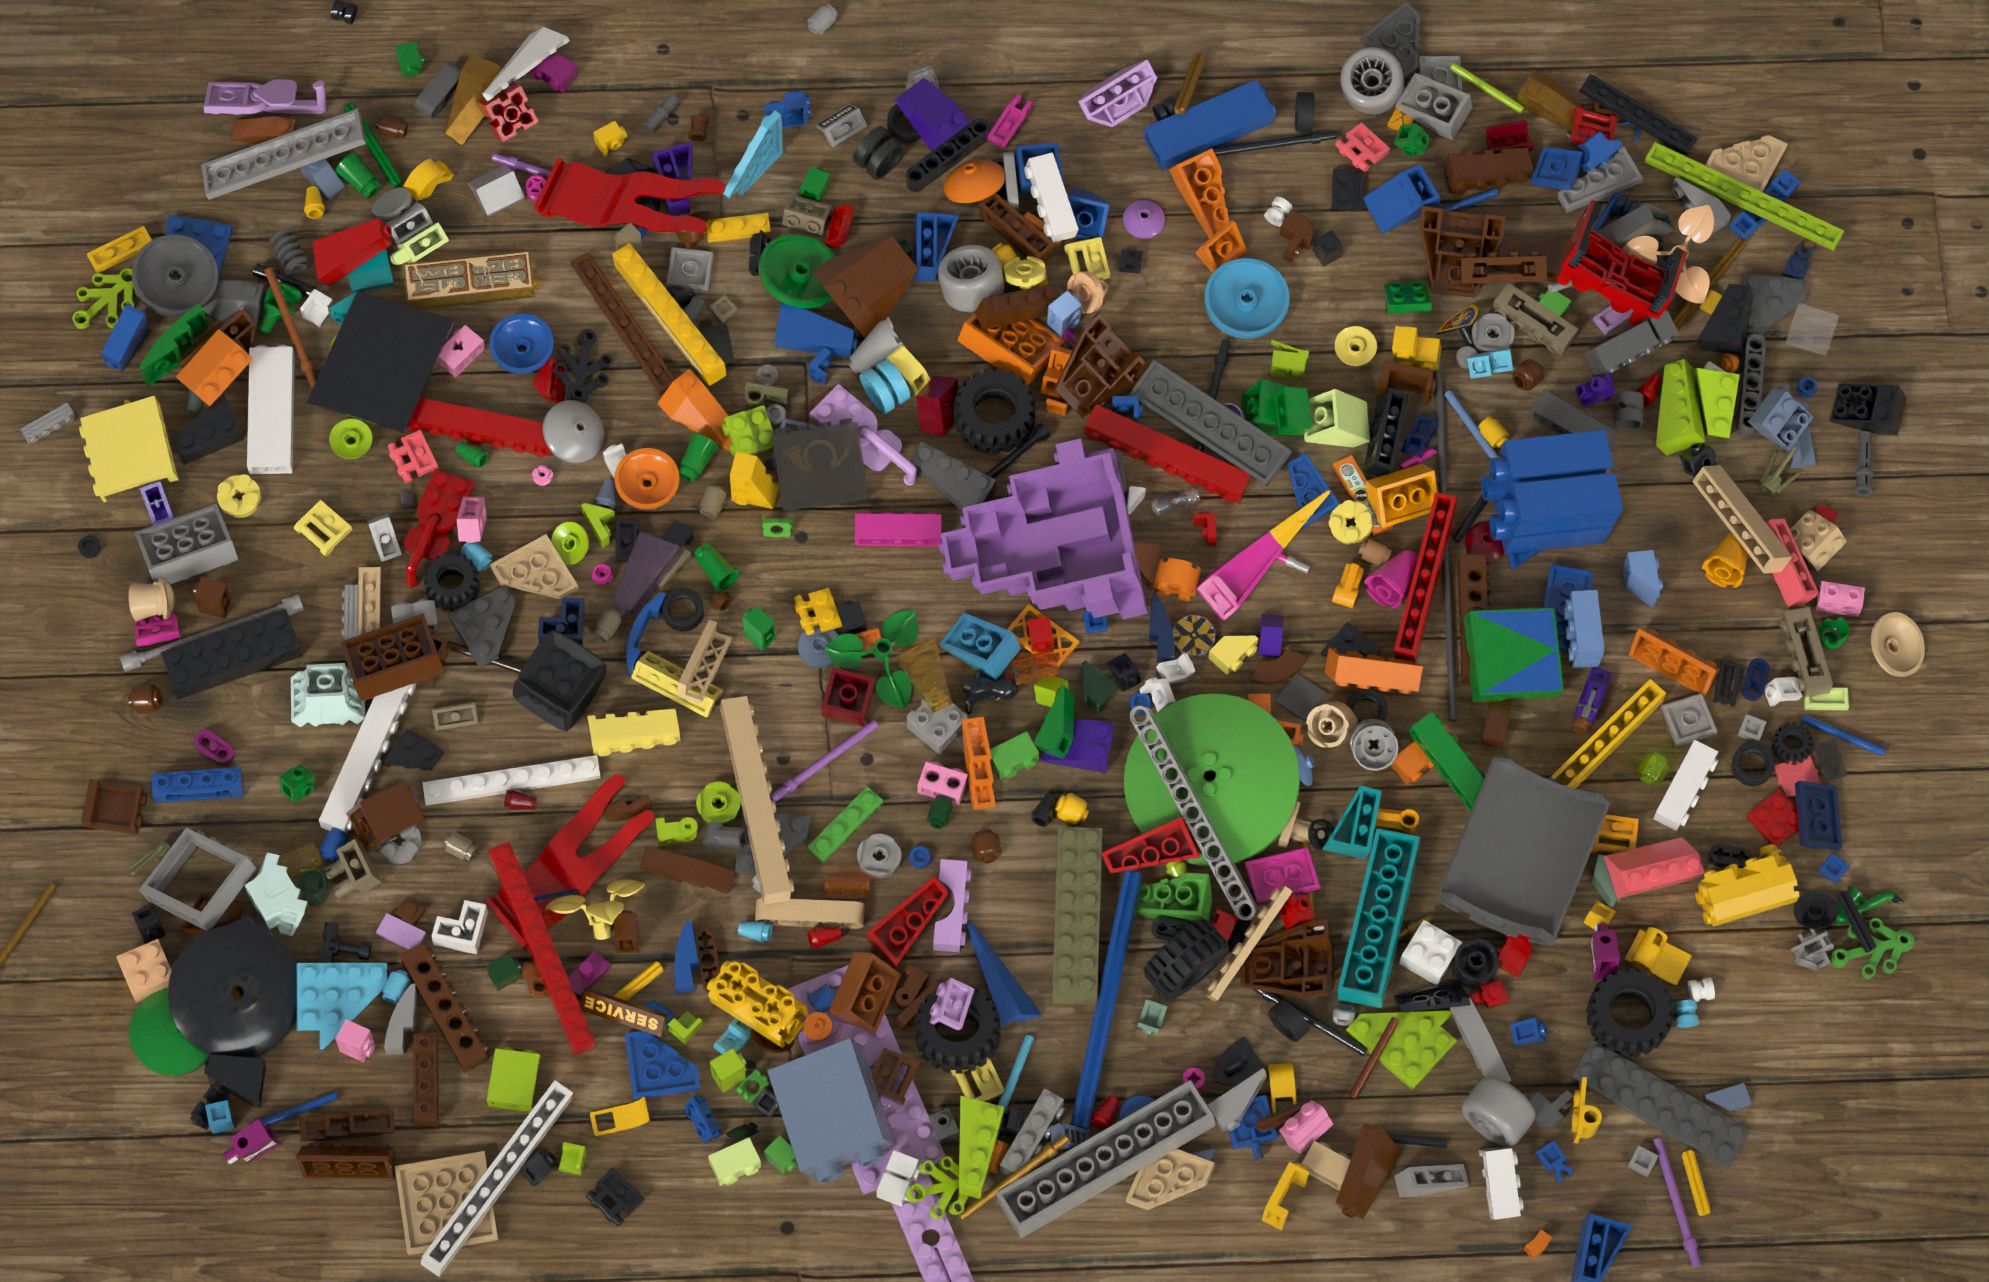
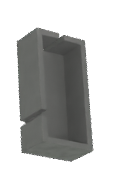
M1666 310L1659 319L1649 318L1582 354L1593 375L1601 373L1603 376L1673 341V335L1679 332Z

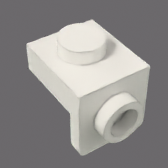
M1183 653L1176 660L1159 663L1156 667L1161 678H1167L1169 685L1185 682L1195 672L1193 663L1187 653Z

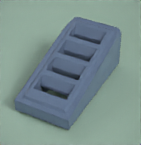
M1062 1123L1051 1126L1052 1143L1065 1133L1071 1139L1072 1134V1142L1069 1141L1059 1150L1069 1151L1083 1143L1082 1135L1084 1136V1141L1091 1138L1090 1130Z

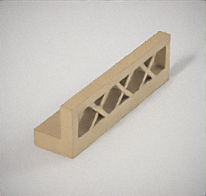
M708 620L678 682V697L702 704L732 642V637L716 632L717 622ZM715 639L724 642V645L714 648L712 642ZM714 655L716 662L707 664L704 658ZM706 671L708 677L699 680L697 673ZM697 686L701 691L699 696L688 692L689 689Z

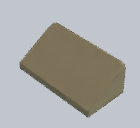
M628 223L614 235L616 251L628 243L637 252L642 251L641 233L631 223Z
M475 700L432 707L435 731L479 724Z

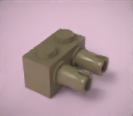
M356 839L338 848L336 851L340 859L323 868L324 872H327L325 874L329 880L345 871L347 872L349 878L332 886L335 895L339 899L355 889L365 893L382 883L368 852H366L363 844Z

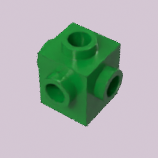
M1416 123L1400 125L1394 144L1405 155L1414 157L1425 154L1431 137Z
M298 764L279 776L280 791L295 804L315 791V776L311 770Z

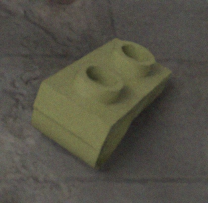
M746 382L745 400L748 409L751 410L765 405V402L787 406L789 399L788 389L779 385L772 387L760 382ZM755 395L760 397L758 400L750 399V397Z

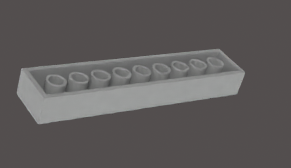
M1190 1080L996 1192L998 1203L1020 1239L1213 1128L1215 1126L1214 1115Z

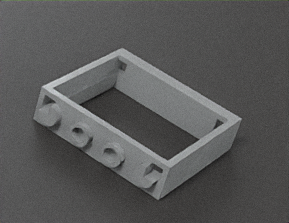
M186 827L139 889V892L150 903L208 931L213 928L257 868L251 862L252 858L243 851L238 853L229 844L224 846L216 838L211 837L209 839L200 830L195 832ZM196 847L236 865L202 912L162 893Z

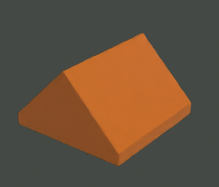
M1231 220L1207 240L1195 254L1214 273L1223 264L1241 258L1248 251L1235 221Z

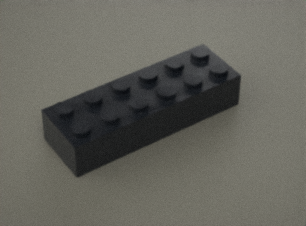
M286 609L161 652L177 700L303 657Z

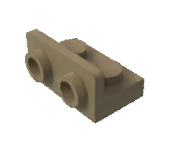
M792 194L784 209L782 224L790 228L822 236L832 206Z

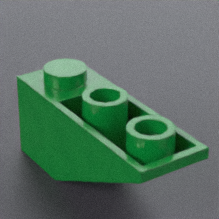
M1061 686L1040 731L1036 735L1034 745L1044 753L1064 759L1074 736V694L1065 686Z

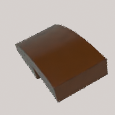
M647 795L638 796L628 806L623 799L619 802L614 801L604 811L605 818L608 822L633 818L645 810L652 809L651 800Z

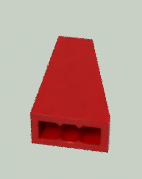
M377 218L313 241L317 280L327 286H331L392 244V230L389 224Z

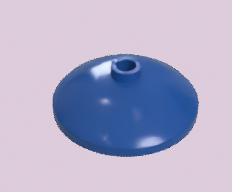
M521 313L504 318L494 327L490 336L489 346L493 359L501 368L512 373L524 374L538 370L546 364L553 352L554 339L549 326L542 319L531 314ZM520 348H526L524 352L519 351Z

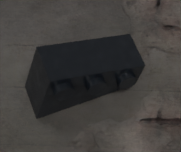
M224 394L173 436L176 449L184 465L244 440L238 422Z

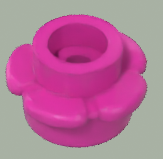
M605 564L597 565L591 574L593 581H596L599 585H605L607 582H610L613 578L612 569Z

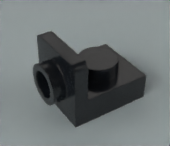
M1126 653L1107 662L1108 669L1118 680L1122 692L1141 683L1138 668Z
M153 904L132 912L145 944L166 935Z
M537 1151L520 1168V1171L532 1186H537L549 1173L557 1171L559 1165L556 1163V1157L551 1152Z

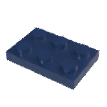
M1805 781L1796 782L1795 793L1800 846L1836 851L1842 849L1837 786Z

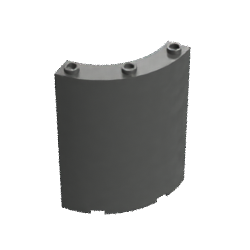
M1503 756V758L1493 757L1435 900L1456 913L1461 910L1469 914V920L1515 938H1518L1520 934L1529 937V942L1553 946L1611 803L1599 791L1592 790L1588 792L1559 784L1553 778H1543L1515 763V759L1509 756Z

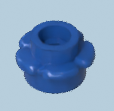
M1805 377L1797 382L1796 391L1799 395H1803L1804 398H1810L1817 392V386L1812 378Z

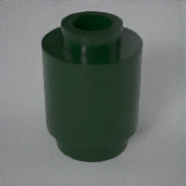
M936 795V798L932 800L927 816V821L931 827L942 829V827L948 826L953 810V800L950 797Z

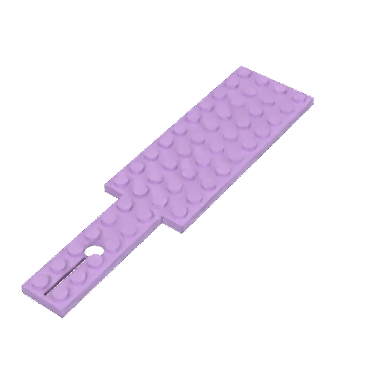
M849 965L787 990L794 994L796 1000L807 1007L808 1015L817 1011L807 996L825 984L835 996ZM828 1010L824 1014L831 1019L833 1029L831 1036L826 1041L820 1043L810 1041L805 1036L803 1029L797 1035L804 1056L851 1038L863 1046L871 1073H873L884 1047L902 1055L885 1013L876 1034L847 1024ZM803 1016L801 1021L804 1022L806 1017ZM902 1064L890 1091L897 1093L908 1068L906 1065ZM913 1079L905 1094L906 1100L903 1105H899L879 1095L895 1146L883 1151L885 1159L878 1164L869 1167H859L858 1161L850 1163L863 1195L878 1189L883 1174L887 1172L886 1167L893 1150L918 1159L919 1165L923 1161L930 1160L937 1166L939 1159L945 1157ZM925 1164L926 1170L929 1169V1166L927 1164ZM921 1172L917 1181L913 1180L911 1185L918 1183L923 1187L933 1185L929 1174L923 1175ZM937 1193L927 1195L922 1201L916 1203L904 1201L902 1207L891 1203L924 1282H950V1280L951 1282H974L946 1214L940 1219H933L930 1216V1208L937 1205L939 1201ZM936 1208L935 1212L939 1216V1210ZM932 1229L939 1233L940 1239L936 1245L929 1246L923 1242L922 1235L926 1230Z

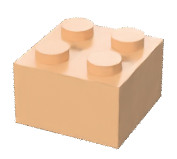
M158 939L116 956L136 1003L145 1000L160 990L168 989L171 968Z

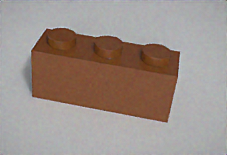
M854 952L829 1012L847 1024L876 1034L901 974L872 953Z

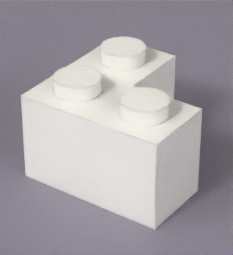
M464 900L459 921L437 916L432 933L433 944L477 954L488 916L487 906Z

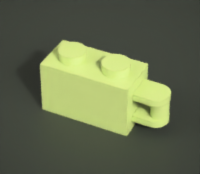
M439 222L429 225L414 236H411V238L398 244L399 250L391 255V262L395 265L403 264L406 261L407 263H413L448 242L449 239Z

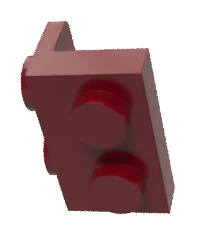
M1520 120L1487 126L1486 145L1488 149L1495 153H1499L1502 149L1528 148V151H1533V143L1528 134L1527 121Z

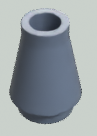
M604 481L594 501L595 506L611 510L615 508V481Z

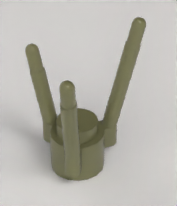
M1793 446L1775 474L1771 473L1769 475L1777 454L1776 451H1773L1764 475L1759 481L1761 483V490L1766 494L1773 496L1776 493L1779 495L1787 485L1800 475V472H1796L1785 482L1780 483L1782 479L1779 475L1797 450L1796 446Z
M161 840L150 851L130 865V869H134L131 871V874L135 875L152 859L160 863L171 846Z

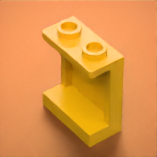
M1297 1162L1294 1164L1288 1163L1264 1209L1262 1221L1280 1230L1283 1229L1289 1211L1282 1208L1280 1204L1291 1183H1296L1301 1187L1306 1186L1309 1172L1304 1165Z

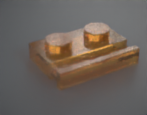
M1053 649L1011 661L1017 685L1030 683L1042 678H1050L1059 674Z

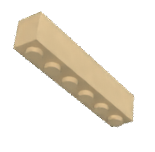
M1703 466L1692 481L1764 574L1782 572L1792 558L1791 554L1722 466Z

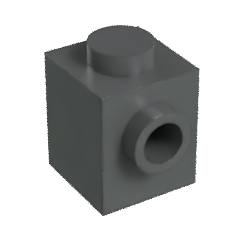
M938 1108L932 1112V1115L928 1116L939 1144L943 1145L960 1138V1132L950 1108Z

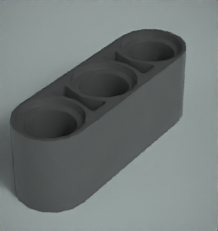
M451 61L447 62L418 96L414 107L431 119L435 118L453 97L454 91L457 89L458 75L461 68Z

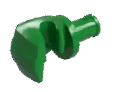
M278 282L291 315H294L296 312L290 305L301 303V293L291 285ZM271 286L263 301V309L266 314L257 326V329L266 335H269L277 320L284 321Z

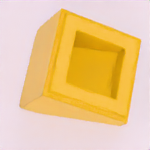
M1597 900L1586 916L1584 923L1595 930L1594 927L1597 924L1603 923L1608 925L1616 911Z

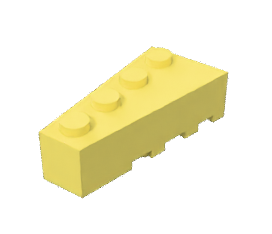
M676 709L647 711L643 716L636 712H629L624 717L606 714L604 719H596L595 715L587 716L594 755L608 756L611 752L617 751L627 753L635 748L650 749L658 744L673 745L677 741H681Z

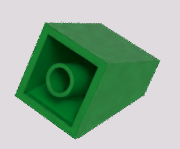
M1261 379L1242 393L1241 408L1245 414L1246 421L1267 435L1296 437L1295 435L1279 434L1274 394L1283 387L1290 386Z

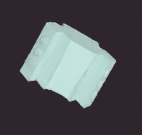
M345 663L307 665L304 671H298L291 677V722L300 727L307 722L315 727L320 724L329 723L344 725L349 720L359 724L365 719V700L360 702L350 670L346 668Z
M267 853L256 878L244 886L267 929L270 930L277 926L281 934L293 936L304 916L307 901L297 899L300 889L296 888L286 872L287 867L277 865L279 855Z

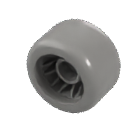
M1379 47L1359 49L1347 58L1342 67L1340 82L1343 94L1348 103L1362 113L1380 114L1388 111L1396 105L1403 93L1404 75L1402 67L1397 58L1385 49ZM1375 79L1379 82L1374 87L1368 86L1370 80Z
M981 245L961 246L949 252L940 262L938 278L942 294L947 304L955 310L975 312L983 298L1002 295L1004 292L1005 280L1000 260L996 253L988 247Z
M1494 1076L1482 1078L1462 1104V1113L1469 1124L1485 1138L1503 1147L1516 1145L1533 1124L1536 1117L1533 1105L1518 1089Z

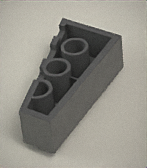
M920 442L910 459L911 463L916 467L917 473L931 486L933 485L940 491V494L946 499L948 498L956 505V508L962 513L963 507L989 502L997 489L995 479L923 442Z

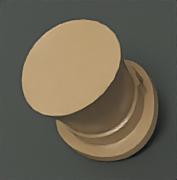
M158 578V581H154L153 584L130 583L129 606L135 621L155 615H163V619L170 617L174 608L175 596L172 586L165 578Z

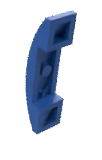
M1784 169L1771 182L1770 187L1764 193L1785 202L1797 189L1801 181L1787 169ZM1746 210L1729 225V228L1745 240L1757 231L1767 219Z
M661 592L642 609L632 626L626 651L629 676H632L636 663L641 658V650L636 649L650 617L659 620L663 611L662 604L666 593Z

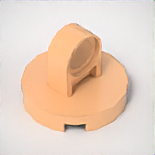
M1086 271L1072 275L1067 284V291H1070L1071 295H1076L1082 303L1081 314L1093 313L1099 310L1109 288L1106 282L1097 279L1095 275Z

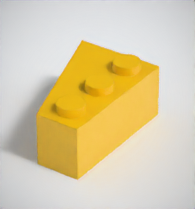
M739 452L735 453L730 473L732 501L739 505L751 504L774 509L779 485L772 482L773 477L771 474L765 473L766 467L757 456Z

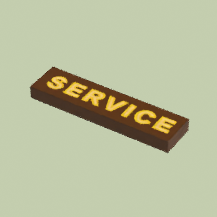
M587 987L583 990L582 1011L659 1037L664 1035L668 1014Z

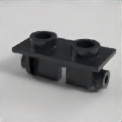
M760 230V234H753L752 238H750L749 253L751 255L757 254V256L749 257V271L752 276L759 275L758 264L761 254L767 244L771 242L770 237L762 230Z
M218 1082L211 1084L203 1096L207 1103L205 1104L200 1101L193 1112H191L190 1120L193 1122L192 1124L207 1130L209 1122L205 1105L228 1100L232 1092L223 1089V1086Z

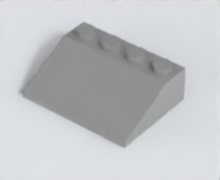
M217 503L134 532L153 583L158 581V578L163 577L172 584L238 560Z

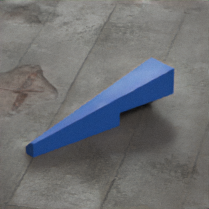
M967 924L966 927L985 986L988 988L991 1001H994L997 1006V1012L1000 1015V1026L1019 1020L1025 1022L1041 1017L1040 1011L974 924Z

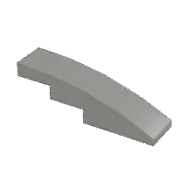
M1470 999L1471 1005L1449 1007L1465 1045L1470 1049L1477 1068L1481 1069L1483 1076H1494L1510 1082V1076L1472 1000Z

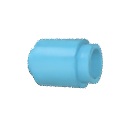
M466 542L460 551L461 554L466 555L467 560L470 558L473 561L477 571L487 570L493 562V555L478 542Z
M401 970L391 972L382 991V998L391 1004L397 1005L411 984V980L408 978L409 975Z

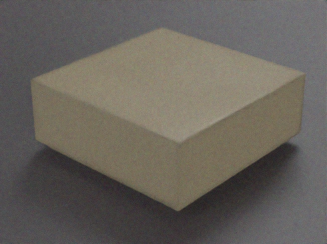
M726 294L709 305V310L721 324L739 312V309Z

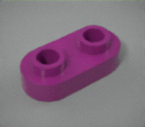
M209 730L199 731L195 735L194 744L200 753L221 766L232 762L234 751L229 743ZM204 741L210 742L207 746H203L202 743ZM221 753H227L226 757H219Z

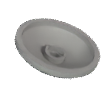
M567 400L556 404L548 411L543 422V436L548 448L555 456L569 463H583L592 459L601 450L604 442V427L600 417L590 406L579 401ZM577 425H580L581 431L578 430Z

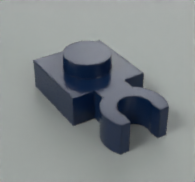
M1799 243L1795 250V255H1790L1782 275L1789 278L1804 279L1810 265V261H1807V259L1811 256L1812 248L1810 247L1807 253H1803L1800 250L1802 244Z

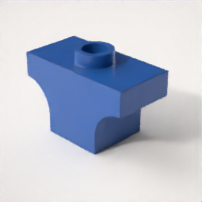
M1600 131L1594 133L1578 145L1584 154L1581 165L1582 170L1587 172L1598 164L1603 166L1611 160L1610 155L1623 146L1619 139L1610 141Z

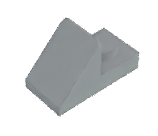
M388 514L367 521L381 562L402 555Z

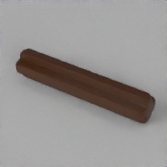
M1304 1100L1257 1120V1130L1265 1132L1284 1124L1288 1119L1294 1117L1304 1104L1309 1103L1311 1100Z

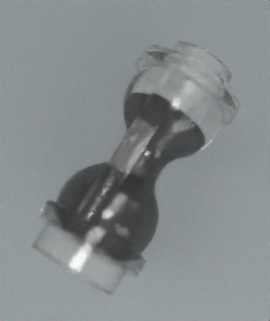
M1190 485L1182 489L1176 497L1157 495L1155 499L1150 500L1154 515L1162 517L1170 513L1177 505L1184 507L1197 506L1200 496L1196 488L1193 489Z

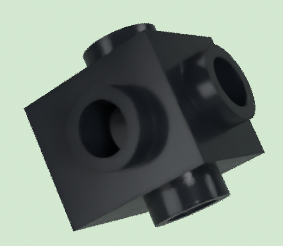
M1701 443L1693 444L1688 450L1679 454L1685 473L1696 477L1703 466L1717 465L1714 450Z

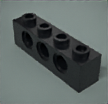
M1389 387L1378 396L1363 472L1381 477L1393 471L1408 394Z

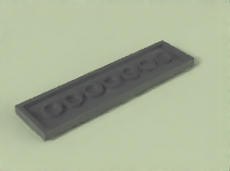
M1155 360L1152 361L1129 394L1130 396H1138V402L1239 469L1245 471L1266 487H1268L1292 453L1289 448Z
M1592 1040L1570 1078L1580 1084L1582 1077H1587L1586 1088L1727 1170L1750 1132L1748 1128L1619 1054L1609 1051L1608 1048Z

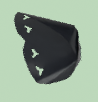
M624 158L605 173L611 175H625L634 172L656 174V171L634 159ZM638 197L639 203L636 201L637 204L659 212L660 198ZM650 202H652V204H653L655 207H652L651 205H650V206H647V204H649Z

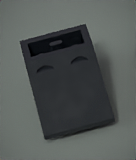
M1839 383L1830 422L1879 435H1898L1907 397L1899 385Z

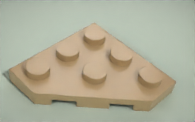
M1767 135L1752 142L1745 141L1734 144L1733 147L1713 150L1705 166L1763 192L1788 144Z
M547 534L489 565L502 586L506 585L510 588L561 599L579 589Z
M1175 1149L1138 1171L1126 1197V1202L1149 1210L1207 1186L1215 1168V1163Z

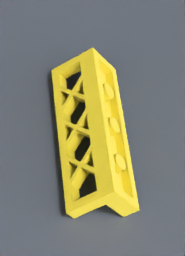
M647 651L637 661L631 677L633 680L706 718L711 714L715 702L722 696L724 691L711 684L702 704L678 697V682L684 669L650 651ZM698 686L688 691L698 696L701 693Z

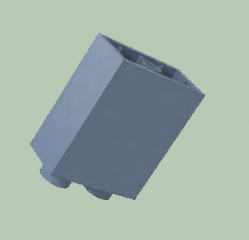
M851 1038L767 1070L799 1170L812 1178L816 1177L818 1183H828L839 1179L844 1175L842 1167L858 1161L859 1167H869L878 1164L885 1159L883 1151L895 1146L863 1046Z

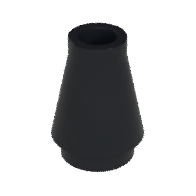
M1046 793L1032 811V821L1036 825L1046 827L1052 822L1057 801L1055 795Z

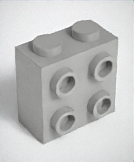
M935 690L932 694L928 693L921 701L922 705L917 710L914 708L907 715V728L940 755L955 739V736L962 732V719H969V716L939 691Z

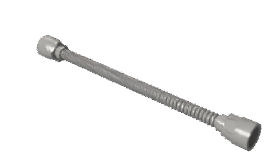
M297 594L283 599L282 603L278 604L274 609L271 608V610L258 612L255 615H250V617H244L242 620L239 619V621L236 620L226 625L218 626V628H212L210 631L207 630V632L204 631L194 636L186 637V639H180L178 642L175 641V643L172 642L162 647L154 648V650H148L146 653H137L135 650L119 657L124 671L128 672L142 667L141 663L146 662L145 660L155 658V656H160L163 651L284 609L287 610L288 616L304 611Z

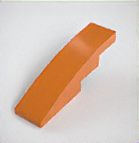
M984 717L962 719L965 763L973 811L995 808L996 803L992 787L994 780L990 765L992 757Z

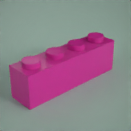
M868 511L855 514V546L939 547L942 514L935 512H926L925 514H915L914 512L894 514L888 511L881 514H872Z

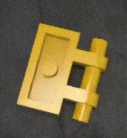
M829 588L808 593L810 601L807 602L803 601L801 595L794 597L796 613L800 615L801 627L805 629L807 635H812L815 632L814 627L819 626L821 633L842 627V622ZM814 611L815 617H809L808 612Z

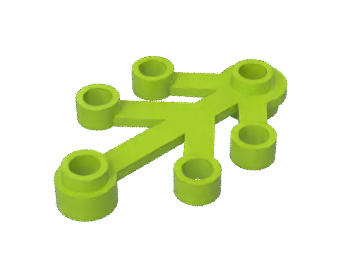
M123 269L119 275H103L101 273L93 275L92 282L95 287L101 288L105 283H117L112 288L87 289L86 287H80L77 290V297L82 302L89 300V298H100L88 310H79L73 314L72 319L78 329L87 328L91 323L90 319L107 304L108 316L106 317V323L109 328H114L119 319L117 316V297L123 290L124 301L121 304L122 311L126 304L135 308L132 301L134 288L132 280L129 282L125 281L129 277L132 278V269ZM102 278L101 282H95L96 279ZM82 292H86V293H87V294H86L85 296H83V297L80 296V294H81ZM82 319L86 320L85 323H79V321ZM111 319H116L114 323H109Z
M950 1156L939 1159L938 1166L941 1170H950L959 1177V1166L954 1163ZM944 1160L948 1162L947 1167L944 1164ZM923 1161L919 1165L920 1172L923 1175L930 1174L941 1183L925 1187L918 1183L910 1185L906 1189L905 1196L908 1201L916 1203L922 1201L927 1195L943 1192L937 1205L932 1206L929 1211L933 1219H940L944 1217L945 1209L955 1189H959V1179H951L935 1167L932 1161ZM925 1164L929 1166L928 1171L925 1169ZM959 1194L957 1200L949 1204V1212L952 1215L961 1214L964 1211V1204L969 1196ZM955 1204L958 1206V1211L955 1210ZM936 1208L939 1210V1216L935 1212Z

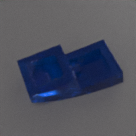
M1417 415L1411 432L1408 431L1401 452L1422 458L1435 434L1439 422L1435 419Z

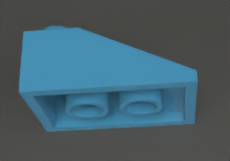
M967 613L962 614L939 643V646L975 671L980 669L982 675L994 680L998 679L1021 649L1013 632Z

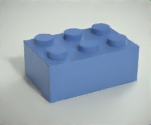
M1571 591L1569 599H1566V607H1563V619L1567 620L1568 627L1565 628V638L1570 642V648L1567 649L1568 660H1572V668L1598 667L1604 653L1598 591Z

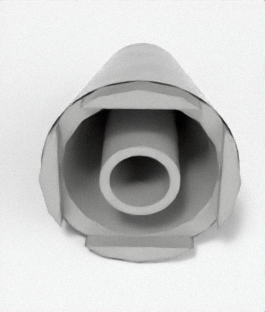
M882 319L849 357L851 362L848 365L855 374L858 372L862 374L869 369L874 370L878 363L885 360L901 345L904 347L905 345L900 341L889 324Z

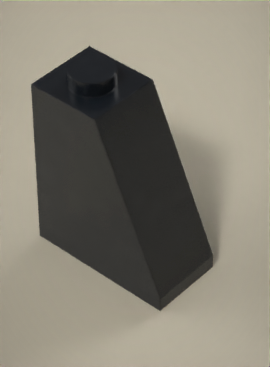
M210 1054V1059L205 1062L204 1074L207 1075L209 1082L212 1084L218 1082L223 1086V1089L231 1091L235 1097L255 1108H261L266 1073L265 1060L261 1058Z

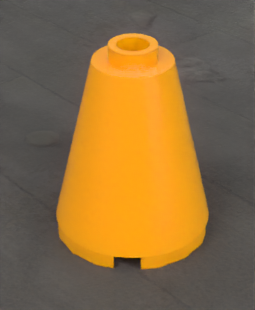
M1730 531L1704 560L1702 570L1705 569L1707 579L1721 587H1727V585H1733V588L1738 587L1744 580L1748 553Z

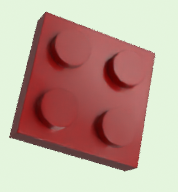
M1781 789L1777 790L1746 815L1749 822L1770 845H1777L1779 847L1799 831L1797 807Z

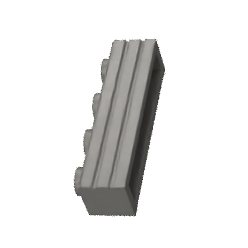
M65 403L20 430L28 444L35 443L41 437L48 436L50 432L60 429L64 424L71 423L75 419V415L69 404Z
M345 585V590H342V598L345 599L342 602V610H344L342 623H344V628L341 629V633L345 640L358 636V585Z

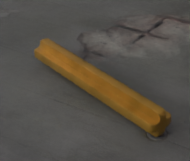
M1196 52L1194 54L1174 106L1175 114L1184 115L1206 60L1203 52Z

